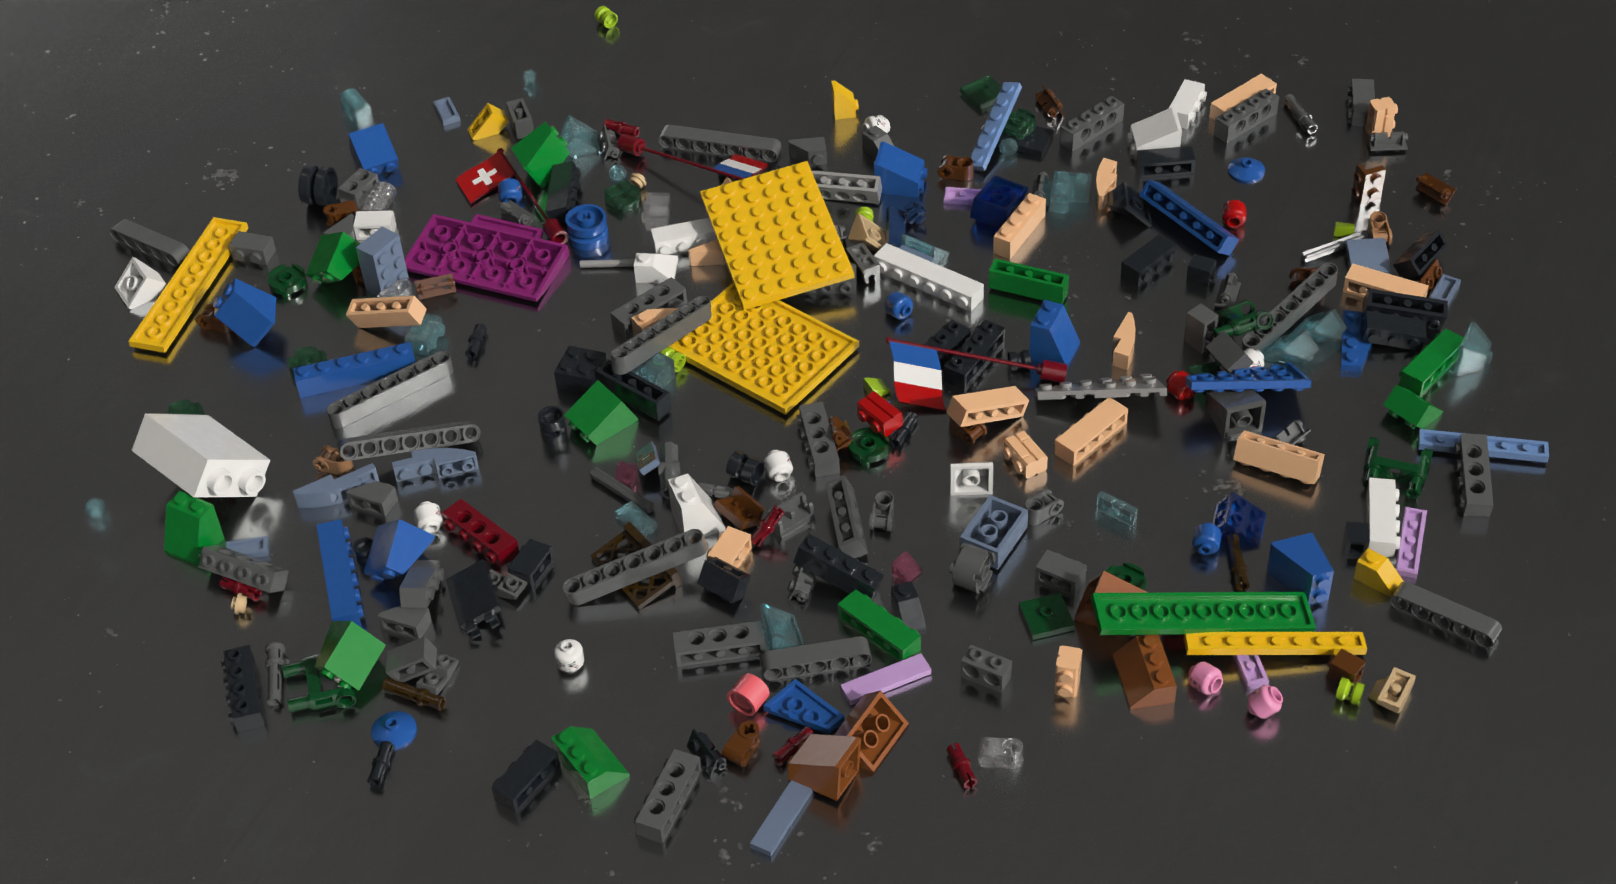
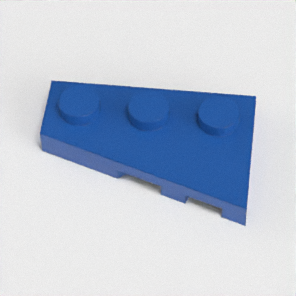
M796 679L763 705L765 712L828 735L844 722V715Z

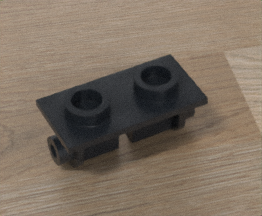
M693 729L687 747L693 755L700 757L701 767L709 777H712L715 769L723 770L726 767V759L722 757L718 750H714L715 745L706 733H698Z

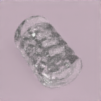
M387 182L376 183L363 205V211H387L397 194L396 188Z

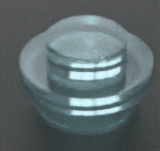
M529 69V71L524 73L523 81H525L526 86H533L536 80L537 72H534L533 69Z
M1006 138L1002 140L999 148L1005 156H1013L1017 152L1018 146L1014 139Z
M615 165L609 171V178L613 181L620 182L627 177V171L621 165Z
M93 498L87 502L84 510L90 517L100 516L105 512V502L102 499Z

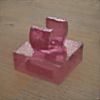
M624 461L617 463L615 479L633 489L637 484L638 465L634 463L628 464Z

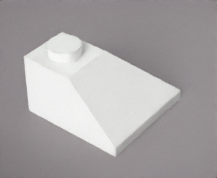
M636 253L634 262L636 283L660 284L670 277L675 279L678 256Z
M132 257L114 288L129 309H133L157 299L166 283L158 272Z
M993 462L951 464V496L993 494Z

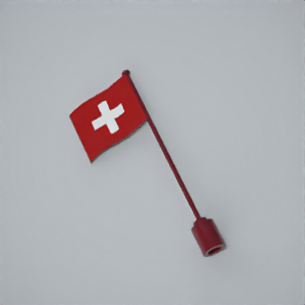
M498 148L497 153L455 179L472 205L480 197L498 188V184L501 181L515 176L545 219L543 231L549 240L562 244L568 241L569 235L560 221L548 219L503 153L504 150L502 148Z

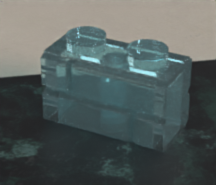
M349 89L340 93L342 110L357 127H363L374 121L371 114V106L355 89Z
M425 313L421 325L412 326L404 340L405 343L411 342L414 354L418 353L419 355L428 356L430 351L436 348L438 338L445 333L442 318Z

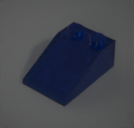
M994 175L975 196L970 218L1000 229L1021 204L1029 187Z

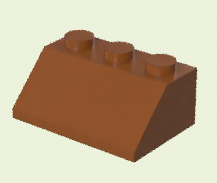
M1159 635L1136 636L1113 654V660L1130 710L1175 703L1177 685Z
M880 690L864 694L834 735L861 738L859 767L869 772H874L909 723Z

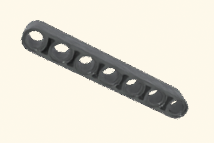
M677 125L664 126L658 138L659 144L668 149L727 157L738 154L764 162H775L782 148L781 142L774 138Z
M1324 263L1270 312L1274 317L1273 325L1270 328H1260L1244 335L1242 350L1251 348L1263 353L1336 285L1337 266L1333 263ZM1266 315L1259 322L1260 325L1266 324V322L1268 321V316Z
M707 296L694 298L612 350L611 364L613 373L622 375L630 372L709 321L712 317L710 298Z
M448 351L436 352L329 404L327 413L331 426L336 429L343 428L450 376L454 370L450 353Z
M466 420L344 438L338 442L336 449L344 460L351 461L471 443L479 439L481 432L476 424ZM473 427V433L466 436V429ZM449 430H453V436L449 439H446V432ZM433 433V439L426 442V435ZM408 436H413L412 443L406 445L404 443L405 439ZM393 439L392 446L385 448V441ZM368 442H372V448L368 451H365L363 449L364 445ZM347 445H351V452L348 454H344V447Z
M691 529L569 578L563 584V591L571 604L581 605L703 556L708 551V543L701 530Z

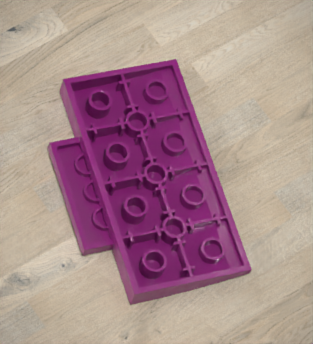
M433 214L405 257L407 271L430 277L452 273L455 283L537 302L554 281L570 254L568 245L541 239L544 233L543 229L479 214H475L471 222Z

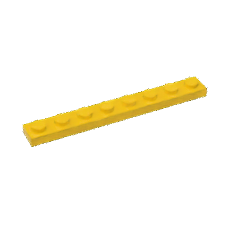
M1205 632L1184 634L1183 637L1187 655H1337L1341 649L1353 655H1366L1367 652L1363 632Z

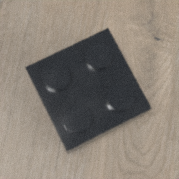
M569 345L554 371L556 388L584 395L597 381L595 370L607 361L606 353Z

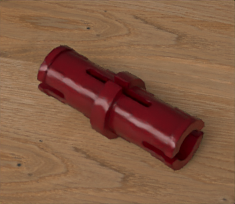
M605 119L603 124L606 125L607 130H612L618 135L628 134L638 137L640 133L639 127L626 124L624 121L617 122Z
M774 505L766 518L759 522L760 526L751 537V542L754 545L758 543L757 546L761 547L768 535L775 531L776 524L785 514L780 507L778 508Z
M223 576L222 579L227 580V582L220 580V587L232 591L236 596L238 593H242V596L258 601L260 598L254 595H262V590Z
M805 726L793 738L789 737L785 741L786 743L772 754V758H775L774 761L782 766L791 756L797 753L801 742H805L813 731Z
M954 743L955 750L952 744L949 745L946 751L953 762L955 773L959 774L964 788H970L969 781L971 786L974 787L978 780L971 769L970 760L965 757L959 743Z

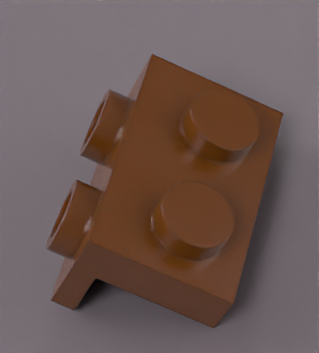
M1361 164L1356 165L1351 192L1360 204L1381 199L1386 173L1383 165L1367 170Z
M739 486L734 487L731 497L718 499L714 504V508L740 530L759 526L764 512V507Z

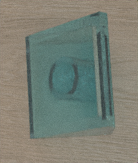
M905 234L901 237V246L905 245L934 257L935 264L940 265L949 255V252Z
M765 603L760 605L761 625L770 650L805 645L793 614Z

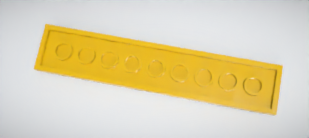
M213 217L129 339L130 347L163 353L167 351L230 257L229 244L238 231L246 232L248 230L247 222Z

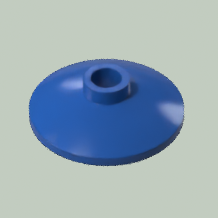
M1241 157L1230 162L1228 173L1237 181L1255 182L1264 176L1265 167L1254 158Z
M388 712L374 722L371 729L372 739L379 747L382 741H389L395 745L394 749L401 748L410 743L417 732L416 721L406 712Z

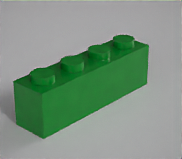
M996 258L989 269L988 288L1039 300H1048L1059 304L1064 303L1068 294L1069 275Z
M1446 328L1440 334H1436L1429 345L1426 344L1419 355H1415L1407 366L1402 367L1399 373V386L1421 396L1464 353L1467 339Z
M855 589L838 603V618L896 661L900 662L913 657L921 650V635L915 629L905 625L900 618L894 617L887 612L883 606L877 605L866 594H862Z

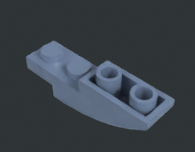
M432 448L412 451V458L392 462L396 482L437 473L438 478L479 469L476 452L457 448Z
M371 463L337 479H334L332 475H328L294 490L293 495L298 508L331 506L347 502V490L375 481L379 482L376 467Z

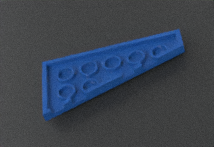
M1285 362L1284 367L1278 366V364H1270L1269 369L1262 366L1233 369L1232 374L1226 373V371H1218L1217 376L1209 373L1186 376L1185 384L1193 392H1204V390L1223 392L1224 389H1231L1235 392L1252 389L1253 391L1260 392L1264 391V389L1283 391V389L1288 388L1302 391L1303 388H1311V379L1292 362Z

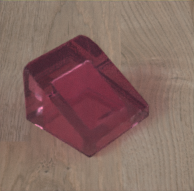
M906 551L892 562V573L905 582L912 581L922 572V568Z

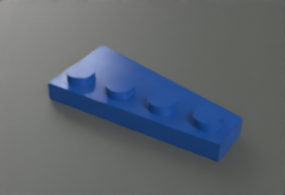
M1343 310L1340 370L1361 372L1369 349L1372 346V343L1361 341L1362 312Z

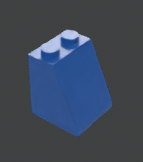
M383 123L349 133L350 152L359 168L378 175L385 171L391 172L399 167L398 157Z
M881 141L874 163V176H880L881 194L918 198L920 191L924 189L923 179L927 178L928 169L925 168V160Z
M236 278L231 284H227L222 295L217 296L214 300V316L253 347H256L275 324L276 297Z
M1044 300L1030 325L1029 352L1031 360L1042 363L1043 359L1065 363L1068 368L1080 345V340L1064 305Z
M400 519L377 526L364 574L371 576V579L376 582H383L384 580L404 575L434 540L435 535Z
M1313 533L1271 542L1267 573L1291 592H1305L1309 604L1329 600L1334 570Z

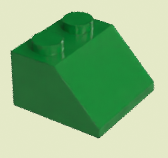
M1397 384L1383 404V406L1389 409L1387 413L1397 419L1399 416L1404 418V424L1412 429H1415V427L1424 429L1443 413L1441 409Z

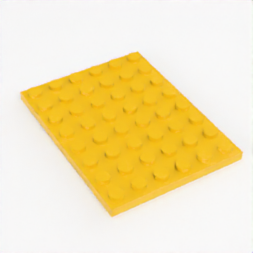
M808 161L700 191L703 204L744 310L855 278L854 271Z
M732 283L711 301V319L669 346L676 353L684 354L686 362L786 415L859 347V341L780 300L744 310L735 285Z

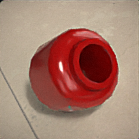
M1230 200L1222 206V221L1226 226L1237 228L1246 222L1247 208L1242 201Z
M1182 370L1174 371L1169 375L1166 380V388L1178 400L1191 399L1196 392H1193L1185 384L1186 376L1189 374Z

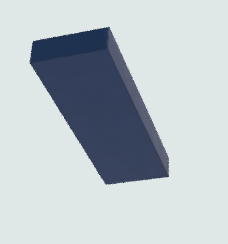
M889 205L886 209V243L900 248L902 245H905L906 219L903 215L905 212Z

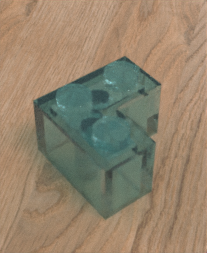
M1055 171L1050 193L1049 212L1068 213L1070 201L1089 203L1092 174Z

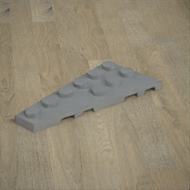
M1140 374V377L1137 378L1121 376L1118 380L1101 378L1098 382L1081 380L1078 384L1061 382L1058 386L1041 384L1039 385L1040 387L1034 388L1035 397L1038 400L1065 399L1066 395L1076 399H1083L1086 394L1093 395L1095 398L1129 397L1130 393L1141 397H1148L1151 392H1159L1160 396H1167V388L1152 374Z

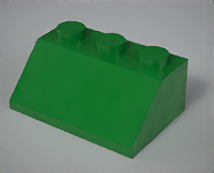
M570 726L551 737L552 746L558 752L559 761L590 799L630 776L628 771L591 728Z

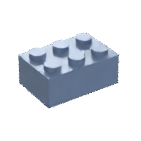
M380 227L356 247L366 291L380 298L386 297L408 278L399 234L385 227Z
M989 495L961 534L960 546L962 543L972 544L995 554V564L991 563L990 567L998 570L1026 530L1028 510Z

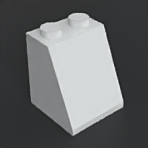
M1171 107L1130 126V132L1127 133V142L1131 143L1130 153L1134 155L1135 162L1137 150L1180 147L1182 129L1176 108Z
M689 474L668 479L671 511L681 533L691 529H699L704 537L725 531V526L716 508H714L711 498Z

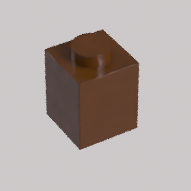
M1341 649L1337 655L1333 654L1327 663V667H1329L1327 677L1340 683L1342 677L1349 679L1352 683H1357L1363 676L1366 661Z

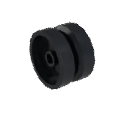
M313 165L304 166L300 173L298 184L301 203L312 206L317 204L322 207L333 204L338 189V177L335 169L324 166L321 168Z

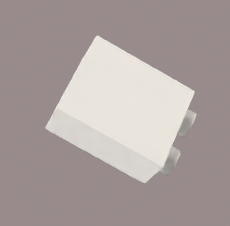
M145 413L132 448L135 454L193 497H257L258 492L265 484V473L270 463V459L209 415Z

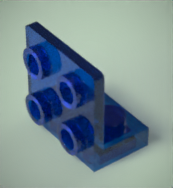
M1232 491L1217 503L1212 524L1220 529L1221 534H1226L1231 529L1253 544L1258 545L1261 542L1266 513Z

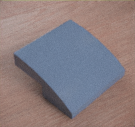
M1384 238L1346 240L1345 247L1349 258V269L1352 264H1357L1384 273H1391L1388 250Z

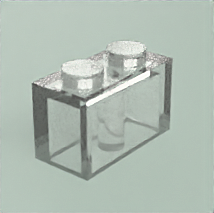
M648 193L647 200H644L643 203L645 212H642V223H645L646 231H651L652 228L668 226L671 214L670 193Z

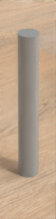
M635 259L580 260V268L634 267Z

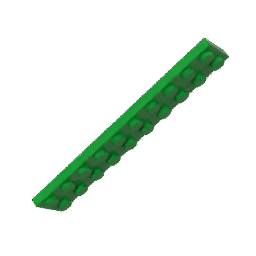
M1305 592L1093 593L1091 596L1099 635H1164L1205 632H1314L1316 629Z

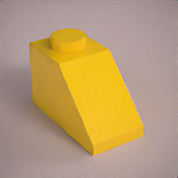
M835 80L831 81L832 110L835 120L856 118V110H859L858 100L854 99L853 92Z
M487 103L467 130L472 140H479L499 134L507 126L509 120L503 110Z
M1369 548L1357 561L1354 579L1389 597L1393 595L1398 585L1404 582L1387 557Z

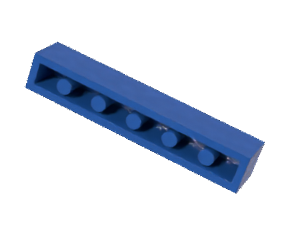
M1148 179L1139 194L1140 197L1218 253L1230 256L1240 240L1160 182Z
M411 342L293 368L301 399L378 381L415 363V357Z
M342 519L316 524L332 621H353L362 627L360 618L364 617L362 605H358V602L361 601L359 588L355 589V586L359 585L357 575L352 573V570H356L354 558L349 557V555L353 554L351 542H347V539H350L348 526H343Z

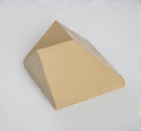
M858 213L847 240L855 245L863 242L869 251L877 253L886 244V233L884 229Z

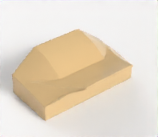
M1394 667L1389 676L1376 681L1368 698L1393 712L1399 713L1411 692L1416 676Z

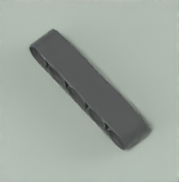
M122 219L109 231L111 237L116 242L175 267L184 261L190 252L185 244L127 219Z
M1401 582L1390 598V604L1395 609L1485 648L1493 646L1502 630V626L1497 620L1409 582Z
M853 637L766 651L761 655L760 661L764 678L774 681L866 666L872 661L868 640L865 637Z

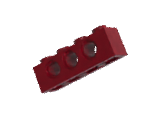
M460 498L442 512L445 529L456 534L463 543H468L476 553L480 552L491 564L494 563L502 568L518 555L517 539Z

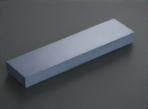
M791 780L750 842V848L772 857L812 795L813 790Z

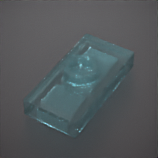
M1103 491L1097 495L1096 510L1126 525L1135 526L1138 508Z
M633 501L628 502L615 511V516L624 524L630 521L644 537L658 529L657 523Z

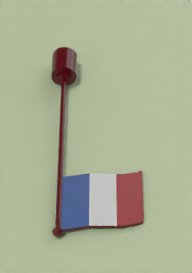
M622 134L617 143L618 149L622 152L640 156L644 151L736 180L752 177L768 167L767 163L734 154L731 158L719 163L714 168H710L646 148L643 139L628 134Z
M890 336L885 339L886 343L890 344L892 353L894 388L898 402L941 411L947 410L942 397V376L937 351L1037 370L1036 374L1040 375L1039 379L1057 383L1064 382L1067 373V364L1043 359L1042 363H1038V366L891 339Z

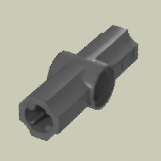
M665 442L664 445L660 446V465L658 466L660 493L666 499H670L668 479L681 476L678 445H675L673 442Z

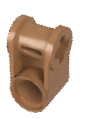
M1381 211L1372 212L1367 226L1369 239L1384 238L1386 244L1391 245L1392 230L1389 227L1386 214Z
M329 445L323 446L321 454L312 461L313 466L317 470L340 477L354 471L352 460H344L337 452V449ZM343 450L344 454L349 453L347 450Z

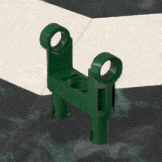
M1244 299L1239 301L1237 305L1216 312L1219 315L1218 328H1213V335L1216 338L1224 330L1229 336L1237 337L1260 328L1268 329L1273 325L1274 317L1265 310L1255 312L1254 304ZM1249 304L1250 311L1247 314H1242V306ZM1266 314L1268 321L1266 324L1260 325L1259 318Z
M1370 437L1364 464V472L1366 474L1363 486L1367 488L1369 478L1392 479L1408 484L1405 492L1407 497L1410 498L1411 493L1414 492L1413 499L1418 498L1421 485L1424 484L1428 468L1430 467L1433 449L1425 448L1422 450L1420 462L1417 465L1377 456L1380 441H1378V438ZM1396 468L1400 470V472L1395 473L1392 472L1390 469Z
M319 654L306 656L299 662L282 665L285 679L305 674L309 691L307 695L287 699L290 713L308 708L314 711L336 705L340 708H349L356 703V695L354 690L349 688L343 689V687L322 692L319 669L315 667ZM343 696H351L347 699H340Z

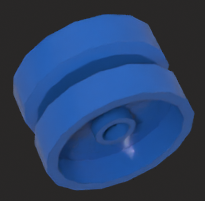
M583 204L572 208L566 214L565 222L569 235L568 241L574 248L590 251L600 248L608 241L607 216L601 207L593 204Z

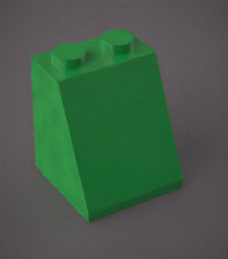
M546 121L511 147L523 168L542 189L551 180L553 165L563 163L570 154L566 147L569 145L563 136L559 138L557 136L559 135L557 129L553 125L550 127Z
M345 232L321 235L305 275L310 277L312 282L319 285L343 280L360 264L356 247L361 243Z
M598 380L564 414L569 420L567 424L575 432L579 429L581 431L579 435L587 443L591 440L596 446L639 420L619 398Z
M179 491L166 504L164 551L198 567L203 547L219 545L223 541L224 535L213 504Z
M332 621L315 667L321 671L320 675L328 680L333 679L338 682L337 686L339 688L343 687V689L349 688L359 691L386 644L353 621Z

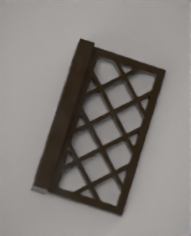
M629 521L623 525V532L590 556L598 566L614 561L616 553H626V555H629L652 544ZM624 539L627 540V548H617L618 543ZM605 553H611L610 560H600L599 557ZM673 567L646 578L650 579L649 586H638V581L634 583V586H626L621 588V590L640 610L671 586L677 588L683 583L678 571ZM654 579H664L666 581L660 586H653ZM637 592H647V596L640 601L636 598Z

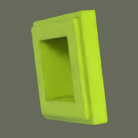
M1336 222L1334 236L1345 237L1354 234L1355 224Z
M863 378V388L868 394L874 391L882 397L891 393L882 379Z

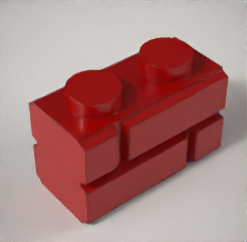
M874 391L856 404L857 417L861 422H867L875 433H881L884 437H887L903 425L902 412Z

